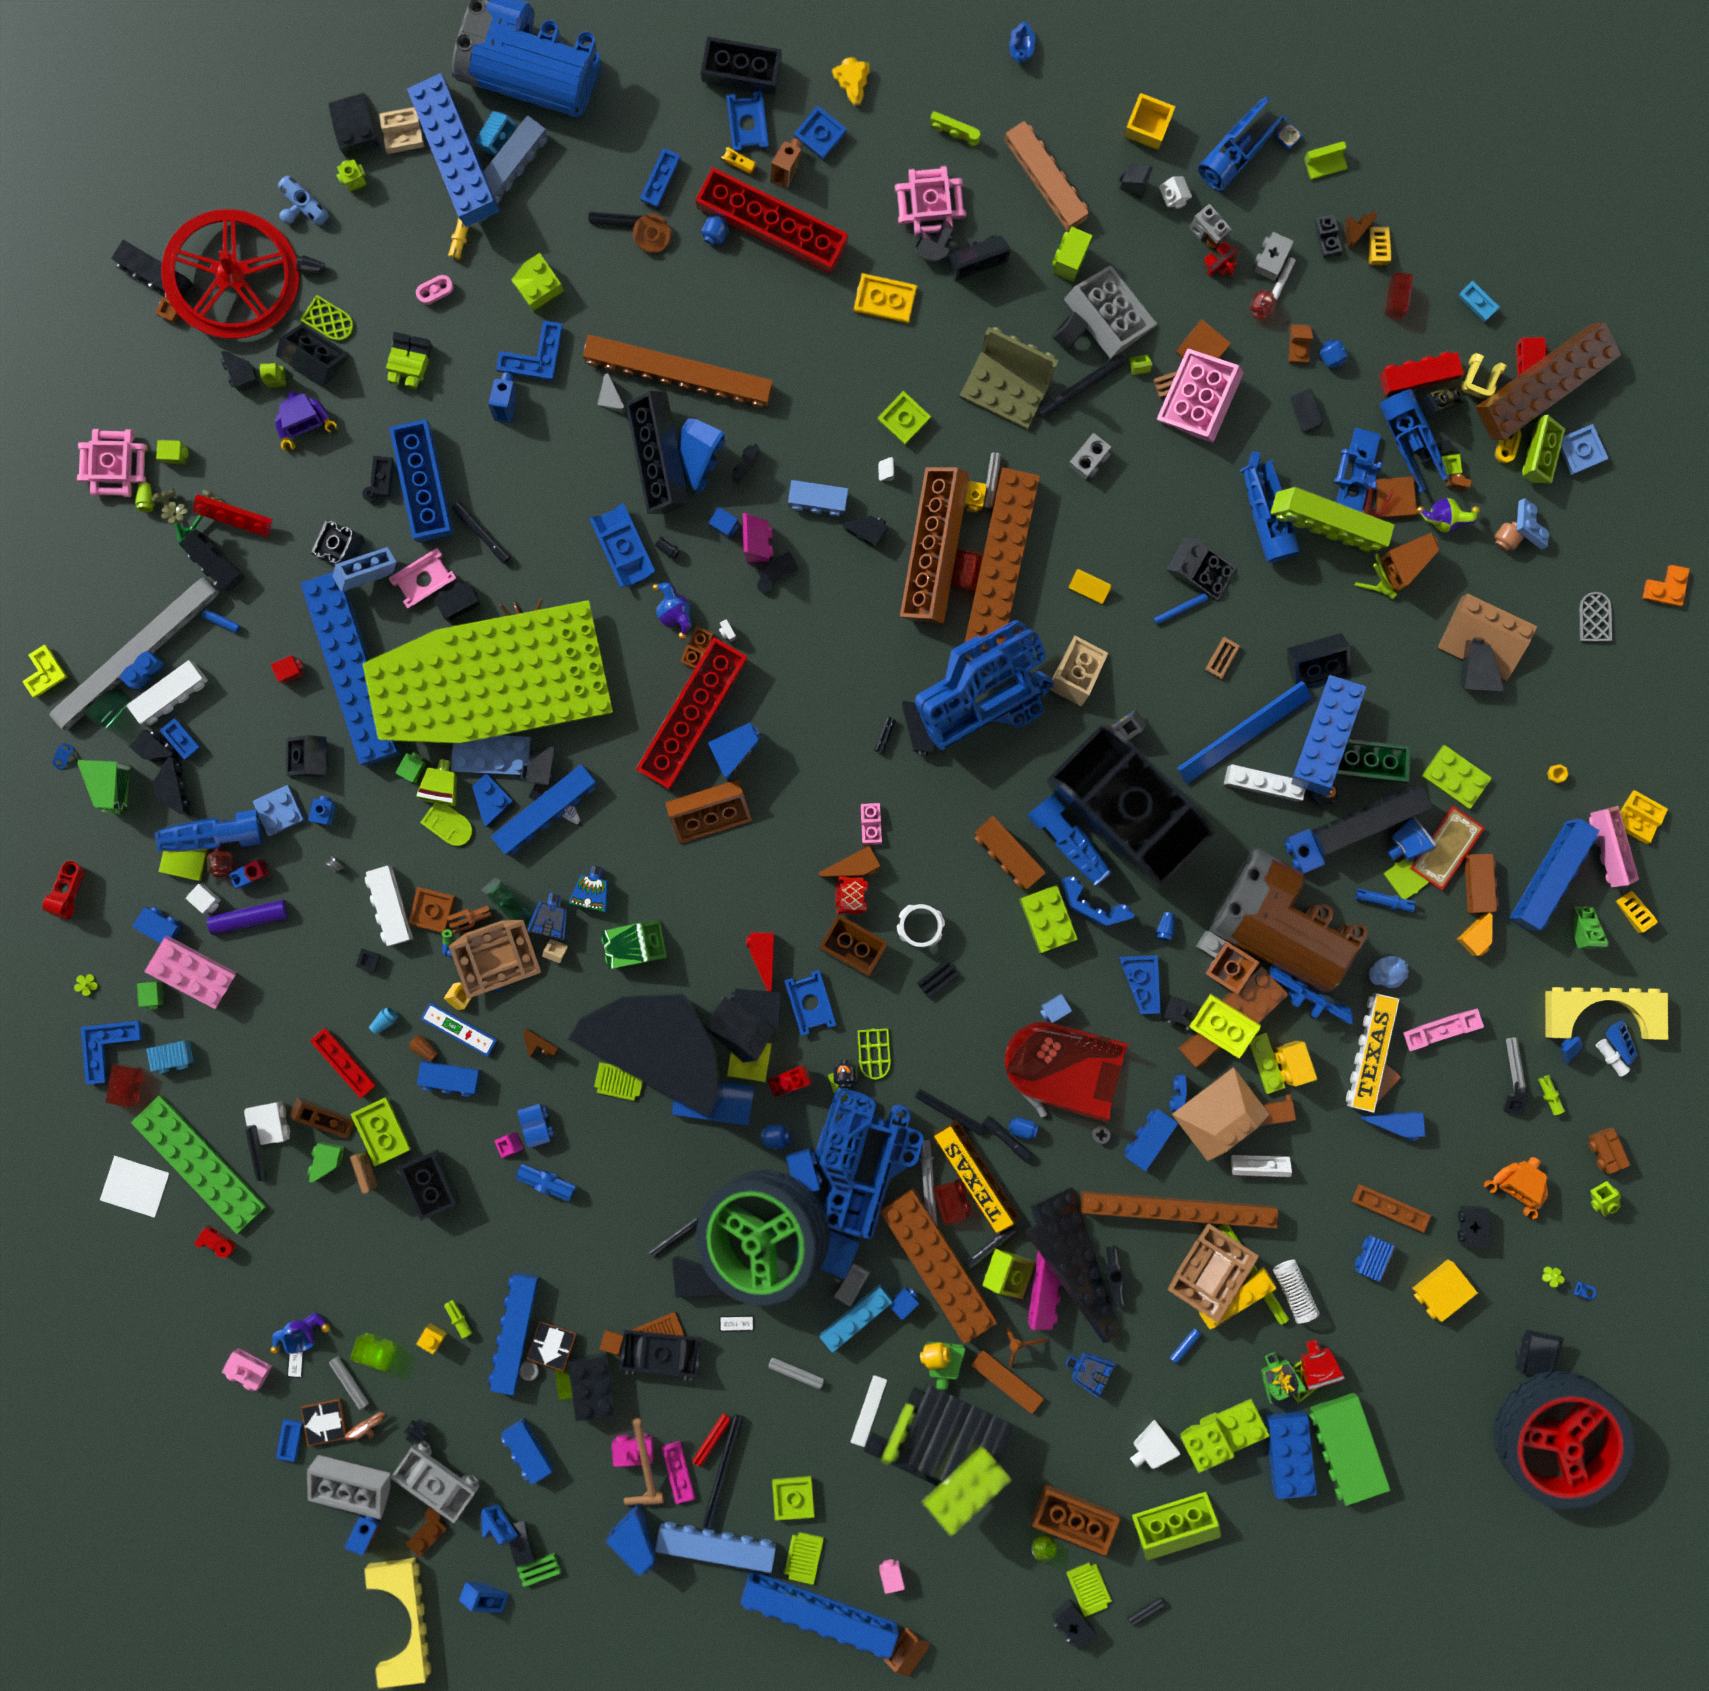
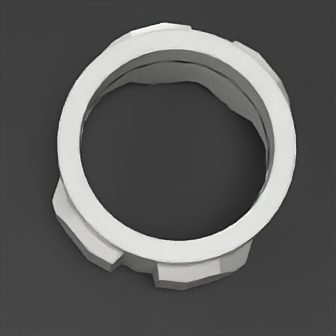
M924 904L908 905L901 911L899 915L901 920L900 924L897 925V932L902 941L917 947H932L941 940L943 935L941 934L942 927L945 926V921L940 911ZM915 909L931 911L937 921L935 936L925 943L912 941L904 931L905 918Z

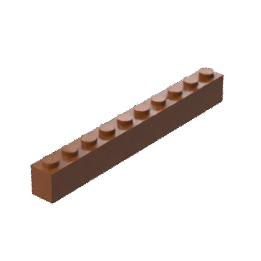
M589 334L583 352L584 361L593 367L601 365L605 366V369L609 371H616L617 369L629 376L637 374L646 380L652 381L657 379L665 385L673 383L682 389L689 390V388H693L702 394H708L709 392L715 394L718 398L726 399V397L733 398L735 402H749L758 408L768 407L773 388V380Z
M1081 1191L1080 1211L1082 1213L1277 1228L1278 1208L1269 1205Z

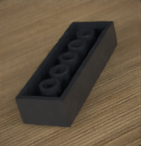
M648 391L627 402L626 408L647 514H666L689 504L668 394L661 391Z
M1414 785L1399 791L1401 795H1398V793L1383 798V803L1380 801L1365 806V811L1360 809L1347 814V819L1344 816L1331 821V826L1329 827L1326 824L1313 829L1312 836L1321 856L1432 808L1423 786L1416 788Z

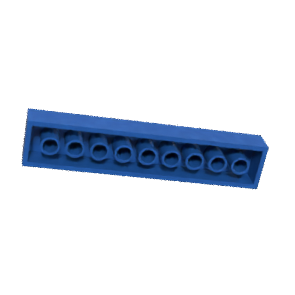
M332 572L300 584L359 764L367 766L400 755L401 752L397 741L378 740L362 665L369 661L370 658L348 591L341 592L332 577Z

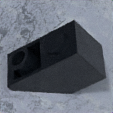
M226 351L221 352L223 357L221 363L224 369L228 370L230 376L227 379L232 388L234 387L241 392L261 384L255 367L249 361Z
M143 729L128 746L142 759L149 761L178 757L174 752L175 748L168 742L164 744L160 740L161 736L154 730L148 731Z
M543 747L523 762L520 782L537 785L549 784L552 778L551 764L555 759L554 747Z

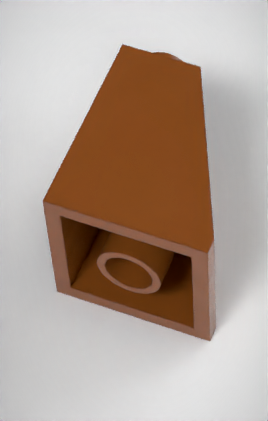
M1432 533L1390 550L1380 558L1395 592L1409 585L1439 551L1438 540Z

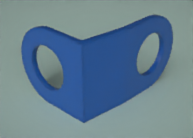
M63 743L57 748L52 761L55 768L61 770L66 767L68 758L74 750L71 745ZM63 746H68L70 750H64ZM56 761H61L63 766H57Z
M1577 1281L1573 1294L1586 1299H1594L1597 1291L1593 1286ZM1588 1289L1593 1290L1592 1296H1587L1586 1291Z

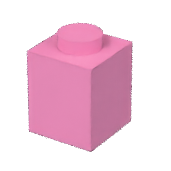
M890 1559L879 1565L885 1594L903 1590L904 1582L899 1561Z

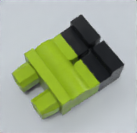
M393 332L392 348L386 365L388 382L399 385L401 377L406 378L405 386L416 389L419 381L423 382L433 345L429 339Z

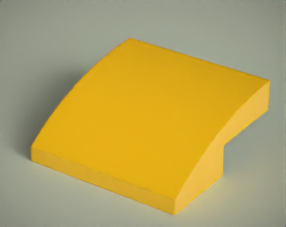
M1635 790L1632 791L1620 811L1626 833L1645 844L1651 843L1655 831L1662 824L1668 809Z

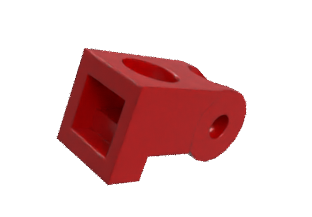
M210 1225L203 1229L194 1243L199 1248L206 1245L214 1250L215 1254L220 1258L228 1257L235 1251V1243Z

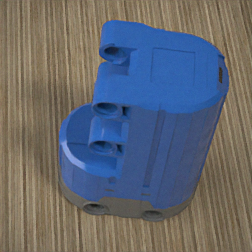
M470 0L460 24L458 37L456 38L452 58V77L457 81L572 117L581 116L586 110L602 64L599 53L596 50L597 46L593 34L586 31L582 32L577 38L575 47L564 45L560 40L558 26L552 20H547L541 25L538 36L532 35L535 15L529 2L522 0ZM549 31H555L552 35L547 34ZM585 42H591L589 46L583 45Z

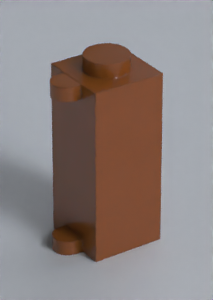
M1290 1094L1285 1095L1286 1100L1262 1104L1269 1115L1260 1126L1296 1120Z

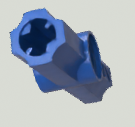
M522 1163L516 1176V1180L533 1186L535 1190L547 1195L552 1194L566 1201H570L576 1187L574 1184L557 1178L558 1176L551 1172L540 1171Z

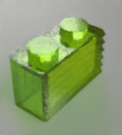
M360 1334L356 1339L350 1360L387 1372L391 1368L397 1346L393 1345V1341L388 1339L380 1341L374 1339L375 1336L372 1334Z

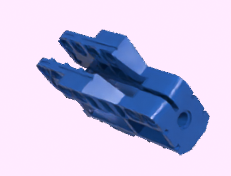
M1014 620L985 637L976 636L951 650L945 679L922 691L915 698L916 708L927 729L928 736L937 747L944 750L993 721L1011 724L1019 728L1041 716L1044 708L1040 697L1047 694L1050 687L1053 688L1054 682L1042 671H1036L1032 674L1030 672L1032 668L1041 664L1046 657L1044 647L1036 632L1027 630V627L1022 622ZM1020 625L1021 631L1016 635L1013 634V629ZM1030 634H1033V640H1031ZM1004 635V641L997 644L998 636ZM1034 650L1038 652L1036 658H1034ZM1011 677L1015 678L1014 682L977 703L975 702L977 696L982 693L985 694L989 689L996 685H1001L1003 681Z
M839 1088L833 1095L826 1123L821 1130L815 1151L817 1164L828 1181L821 1206L826 1215L829 1228L870 1239L874 1235L889 1180L917 1163L923 1144V1135L918 1130L908 1127L910 1111L901 1104L894 1105L890 1110L888 1120L873 1116L875 1110L873 1099L861 1092ZM848 1095V1099L842 1102V1098ZM857 1099H858L859 1102L865 1103V1105L862 1104V1105L860 1106L858 1103H856V1102H857ZM902 1110L905 1114L898 1117L896 1113ZM843 1114L842 1119L837 1121V1116ZM894 1119L897 1122L899 1121L903 1123V1125L893 1122L892 1120ZM870 1127L885 1131L871 1182L866 1183L855 1180L854 1177ZM912 1133L917 1134L915 1142H909V1136ZM852 1137L851 1146L848 1147V1141ZM906 1152L912 1153L909 1161H904L903 1159ZM848 1154L846 1163H843L844 1155ZM855 1190V1191H859V1192H862V1193H865V1194H864V1196H863V1195L854 1193V1192H852V1191ZM839 1195V1198L833 1201L834 1197ZM847 1208L850 1209V1210H853V1211H858V1212H859V1215L856 1214V1213L847 1211ZM831 1214H834L831 1219H828Z

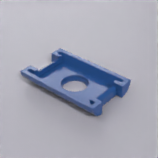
M762 91L753 92L754 98L735 100V94L726 95L732 146L736 152H742L741 148L760 146V150L768 148ZM745 117H751L755 121V127L750 131L741 128V120Z
M820 970L811 972V977L795 982L793 978L785 980L801 1036L809 1034V1029L824 1024H827L828 1027L836 1025ZM808 995H813L818 1000V1006L814 1010H807L803 1006V1000Z

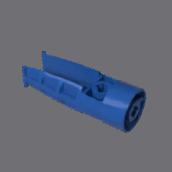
M1269 96L1259 100L1258 104L1226 134L1198 166L1201 178L1213 189L1218 191L1224 190L1264 145L1280 122L1287 118L1284 115L1276 119L1245 153L1242 152L1252 141L1251 136L1243 133L1236 142L1233 139L1241 133L1270 99ZM1224 146L1226 149L1220 152L1219 150Z
M1405 390L1380 403L1379 406L1411 474L1420 487L1419 491H1426L1427 487L1404 437L1407 436L1413 451L1424 447V444L1419 436L1418 429L1442 479H1450L1451 476L1447 475L1439 449L1413 390ZM1416 411L1418 418L1421 422V424L1419 425L1417 417L1412 414V412ZM1397 420V422H1396L1397 428H1398L1400 431H1403V433H1401V434L1398 433V431H1397V429H1396V426H1395V424H1394L1393 421ZM1406 420H1410L1409 426L1404 425Z
M1273 459L1261 466L1269 500L1267 503L1253 464H1249L1240 470L1241 473L1244 472L1249 502L1266 563L1277 562L1301 553L1292 522L1280 521L1276 519L1277 516L1271 515L1276 492L1282 491L1272 465L1275 462Z
M1053 793L1031 811L1027 817L1039 831L1045 826L1057 840L1055 845L1097 886L1112 871L1078 825L1073 827L1061 813L1066 809V806Z
M257 809L236 812V819L219 821L218 818H210L158 829L159 832H155L158 852L218 848L222 843L239 841L241 847L262 844V829Z

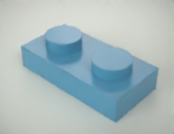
M1473 281L1458 295L1483 322L1499 308Z

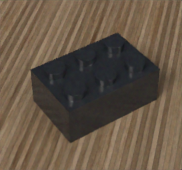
M438 1149L398 1167L420 1221L461 1203Z
M607 1352L569 1358L568 1367L576 1422L615 1415Z

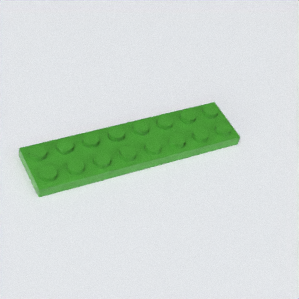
M159 1095L131 1122L236 1234L240 1233L267 1207L162 1095Z

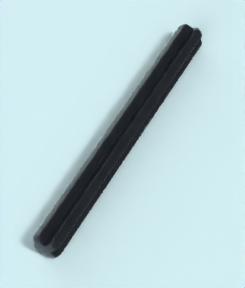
M734 1414L702 1524V1527L705 1529H712L744 1420V1417L739 1414Z

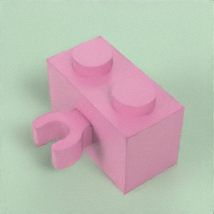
M237 1348L232 1352L222 1373L226 1375L227 1379L235 1382L239 1381L243 1384L244 1388L256 1391L262 1387L272 1365Z

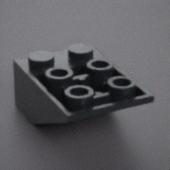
M1183 537L1166 571L1178 580L1218 601L1236 567L1197 538Z

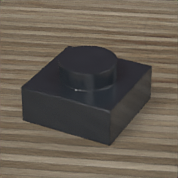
M361 948L355 967L375 973L381 954Z

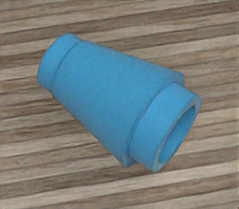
M390 1007L383 1008L369 1028L377 1035L396 1023L398 1015Z

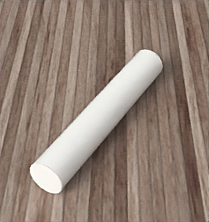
M1288 258L1270 296L1274 301H1277L1296 261L1294 258Z

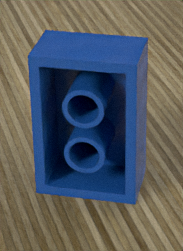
M829 1228V1250L821 1270L845 1280L859 1247L860 1240ZM798 1237L791 1257L799 1260L800 1244Z

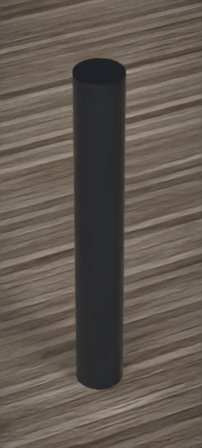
M696 1217L649 1250V1254L652 1257L656 1256L696 1227L698 1219Z

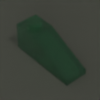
M497 877L493 878L481 890L509 920H523L527 929L532 914Z

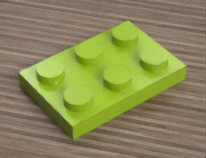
M1446 745L1441 747L1421 776L1468 810L1471 809L1492 779Z
M388 1097L351 1113L374 1166L411 1150Z

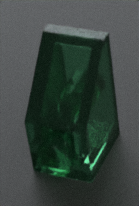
M115 687L97 698L84 714L97 726L107 728L131 699L118 687Z

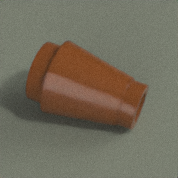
M419 1034L408 1045L412 1052L429 1062L437 1055V1052L424 1036L421 1037Z

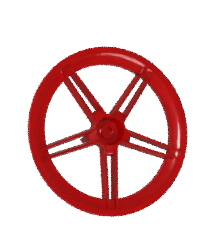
M219 209L205 212L183 224L168 242L161 265L163 288L176 313L198 331L224 339L248 338L265 332L277 324L286 315L294 302L298 290L299 272L296 271L297 260L291 245L274 225L255 214L235 209ZM223 222V251L220 250L218 253L220 261L180 250L186 240L196 231L208 225ZM227 222H231L232 253H229L227 250ZM235 222L251 226L262 232L273 242L279 252L239 262L236 259ZM182 255L211 264V267L209 268L177 256ZM282 257L280 260L249 269L248 267L249 265ZM176 261L216 275V279L194 309L186 303L177 287L175 278ZM284 264L285 277L283 288L276 302L267 311L244 280V276ZM216 286L219 287V291L214 295V297L210 300V302L206 305L200 314L197 313L203 306L205 301L208 299V297L211 295V293L214 291ZM245 286L264 314L261 315L240 290ZM228 287H234L258 317L242 323H221L204 316Z

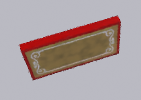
M1451 806L1431 836L1437 844L1436 849L1417 857L1409 869L1442 891L1485 827L1456 807Z

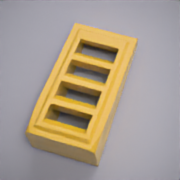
M1370 227L1369 265H1389L1391 262L1389 227ZM1374 232H1384V236H1375ZM1375 240H1384V243L1375 242ZM1376 253H1384V256H1376Z
M1632 890L1615 901L1637 933H1643L1658 923L1653 914ZM1630 899L1633 900L1632 903H1630L1629 905L1625 906L1624 903H1626V902L1629 901ZM1634 906L1638 907L1633 912L1630 911ZM1641 912L1642 915L1636 919L1635 916ZM1646 919L1647 922L1642 925L1640 922Z

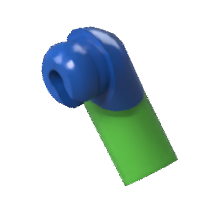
M444 930L442 932V953L444 956L453 958L449 946L453 943L452 932Z

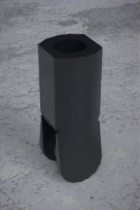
M1449 439L1437 444L1441 456L1454 450ZM1428 448L1417 453V456H1420L1422 460L1421 465L1433 460L1427 454Z

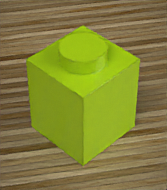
M157 440V460L167 464H185L188 458V448L181 441Z

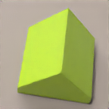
M1148 355L1129 358L1132 375L1151 372L1152 362Z

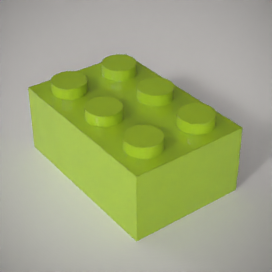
M1057 885L1019 899L1039 953L1077 940Z

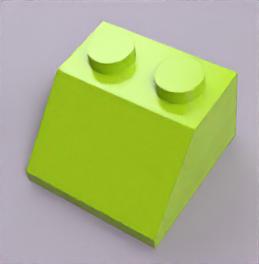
M995 1249L982 1286L998 1294L1023 1299L1036 1262L1008 1251Z

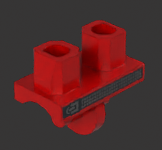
M1224 241L1217 248L1218 253L1222 256L1221 258L1217 259L1213 253H1210L1203 260L1208 268L1206 273L1209 277L1221 267L1223 269L1219 273L1222 276L1225 273L1230 276L1235 273L1234 266L1237 262L1235 260L1229 261L1236 256V252L1239 249L1236 245L1232 248Z

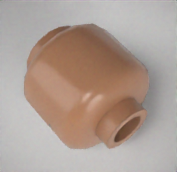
M1504 523L1495 534V544L1505 551L1514 550L1523 540L1524 536L1516 531L1517 523Z

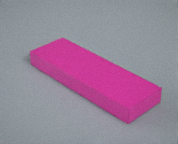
M681 1441L662 1445L661 1448L676 1504L694 1500L696 1497Z

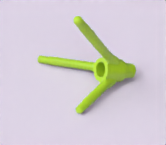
M1375 553L1377 564L1373 566L1381 582L1377 586L1356 582L1355 586L1382 592L1393 599L1397 593L1388 581L1379 554Z

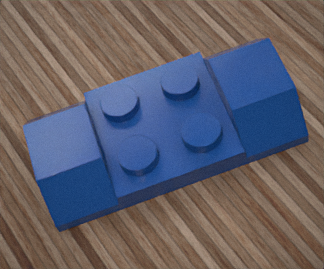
M624 503L608 513L589 518L620 588L632 586L655 573Z

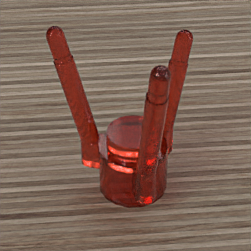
M1371 487L1368 498L1366 492L1362 513L1381 519V515L1389 503L1394 489H1391L1379 512L1376 513L1377 509L1370 507L1373 488Z

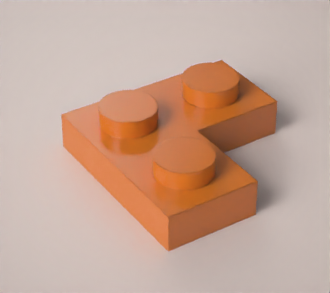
M1674 565L1668 566L1665 583L1650 579L1646 580L1642 599L1678 607L1683 606L1690 569Z

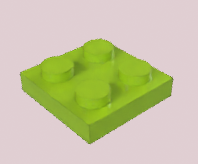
M903 391L877 420L900 442L906 445L931 419V416Z
M811 1476L772 1479L775 1520L814 1517Z

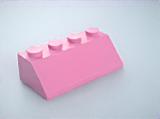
M1615 806L1590 813L1591 817L1589 820L1591 826L1600 830L1597 835L1598 840L1596 844L1601 849L1600 859L1607 870L1605 873L1607 882L1611 884V887H1618L1638 881V873L1619 807Z

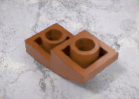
M696 626L680 662L696 668L711 643L714 633Z

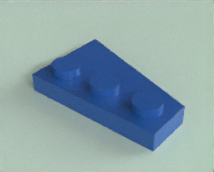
M1158 955L1119 957L1140 1014L1160 1013Z

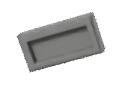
M852 1263L845 1280L843 1279L834 1298L851 1307L870 1272Z

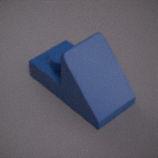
M497 1504L482 1510V1537L485 1539L494 1536L498 1544L502 1545L514 1541L518 1535Z

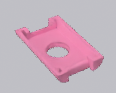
M438 548L389 577L394 587L398 585L405 595L406 600L403 602L407 608L456 579L452 571L448 572L440 560L443 555ZM422 572H426L431 576V583L426 587H421L417 583V576Z

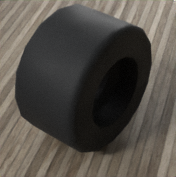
M1072 312L1058 326L1052 338L1064 349H1068L1082 335L1088 323L1078 313Z

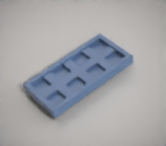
M497 736L462 744H453L451 771L521 775L522 764L530 757L531 738Z

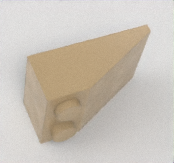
M1074 636L1052 678L1054 682L1053 688L1050 687L1049 690L1082 706L1091 693L1108 653Z

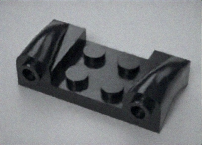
M625 1329L623 1332V1347L619 1370H624V1374L635 1375L636 1372L682 1376V1380L694 1381V1378L698 1377L702 1337Z

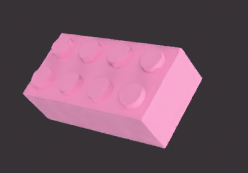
M168 935L165 936L144 971L216 1009L236 975L235 971Z

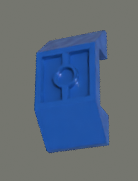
M1072 876L1061 880L1068 908L1101 926L1133 918L1135 915L1131 913L1132 909L1124 904L1113 906L1109 914L1099 908L1093 910L1090 908V903L1082 899L1077 901L1084 887L1080 885V880Z

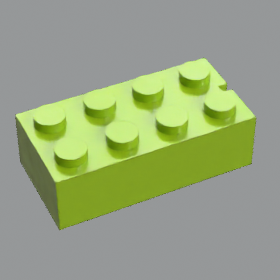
M982 1447L974 1452L922 1501L950 1535L954 1534L1010 1481L1009 1477L995 1464L996 1462Z

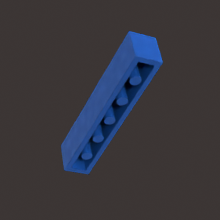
M580 764L500 828L491 838L505 855L516 854L521 849L520 845L524 842L529 843L536 837L535 833L539 830L544 831L551 825L550 821L555 817L556 819L562 817L566 813L565 809L570 805L571 807L577 805L581 801L580 797L585 793L586 795L592 793L596 789L595 785L598 783L586 768Z
M516 1272L513 1277L510 1276L508 1288H511L504 1302V1307L507 1308L506 1314L502 1315L500 1327H503L502 1334H498L496 1346H499L498 1353L494 1354L492 1365H495L494 1373H490L488 1384L491 1385L490 1391L514 1395L516 1392L520 1374L519 1369L522 1364L539 1276Z

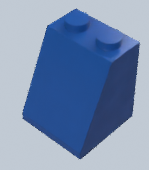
M636 1505L610 1531L606 1543L640 1576L643 1572L645 1574L648 1573L654 1566L656 1547L640 1505Z

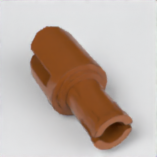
M488 905L474 911L465 909L446 918L447 920H452L466 914V917L449 923L450 928L469 922L467 925L452 930V933L456 934L475 927L474 924L477 921L492 917Z

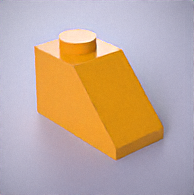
M1483 913L1457 938L1472 956H1483L1490 949L1488 946L1492 943L1491 913Z

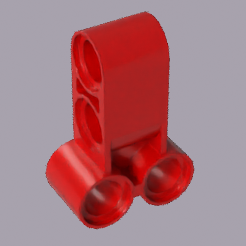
M66 861L62 865L51 894H48L43 901V911L66 920L71 919L75 910L73 902L85 873L82 866L74 861ZM76 867V872L70 875V870ZM66 885H69V890L66 893H63V888Z

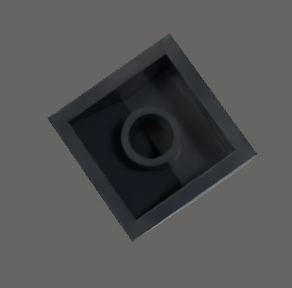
M303 735L286 738V776L326 775L328 768L326 761L327 737Z

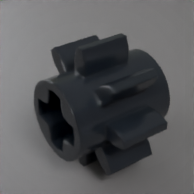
M419 1419L417 1422L412 1420L404 1431L407 1434L405 1440L411 1444H414L416 1441L421 1443L429 1431L425 1428L427 1423L422 1419Z

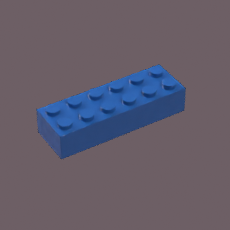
M427 419L389 427L412 538L419 543L454 535L431 424Z
M1329 675L1291 781L1292 785L1325 796L1329 795L1367 686Z
M1581 819L1566 821L1509 919L1528 931L1544 929L1549 923L1550 919L1548 918L1551 912H1555L1558 908L1560 897L1564 896L1568 891L1570 880L1577 876L1579 872L1577 868L1580 863L1587 859L1590 846L1597 842V835L1600 830Z

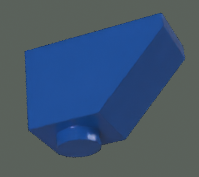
M466 1582L459 1601L471 1612L502 1613L509 1594L481 1582Z

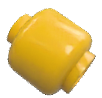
M941 1342L925 1345L923 1352L920 1353L921 1363L925 1364L929 1370L945 1368L947 1363L950 1362L949 1348L945 1347Z

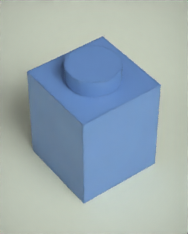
M1060 994L1041 1005L1043 1010L1040 1013L1045 1021L1049 1020L1050 1023H1053L1072 1010L1063 995Z

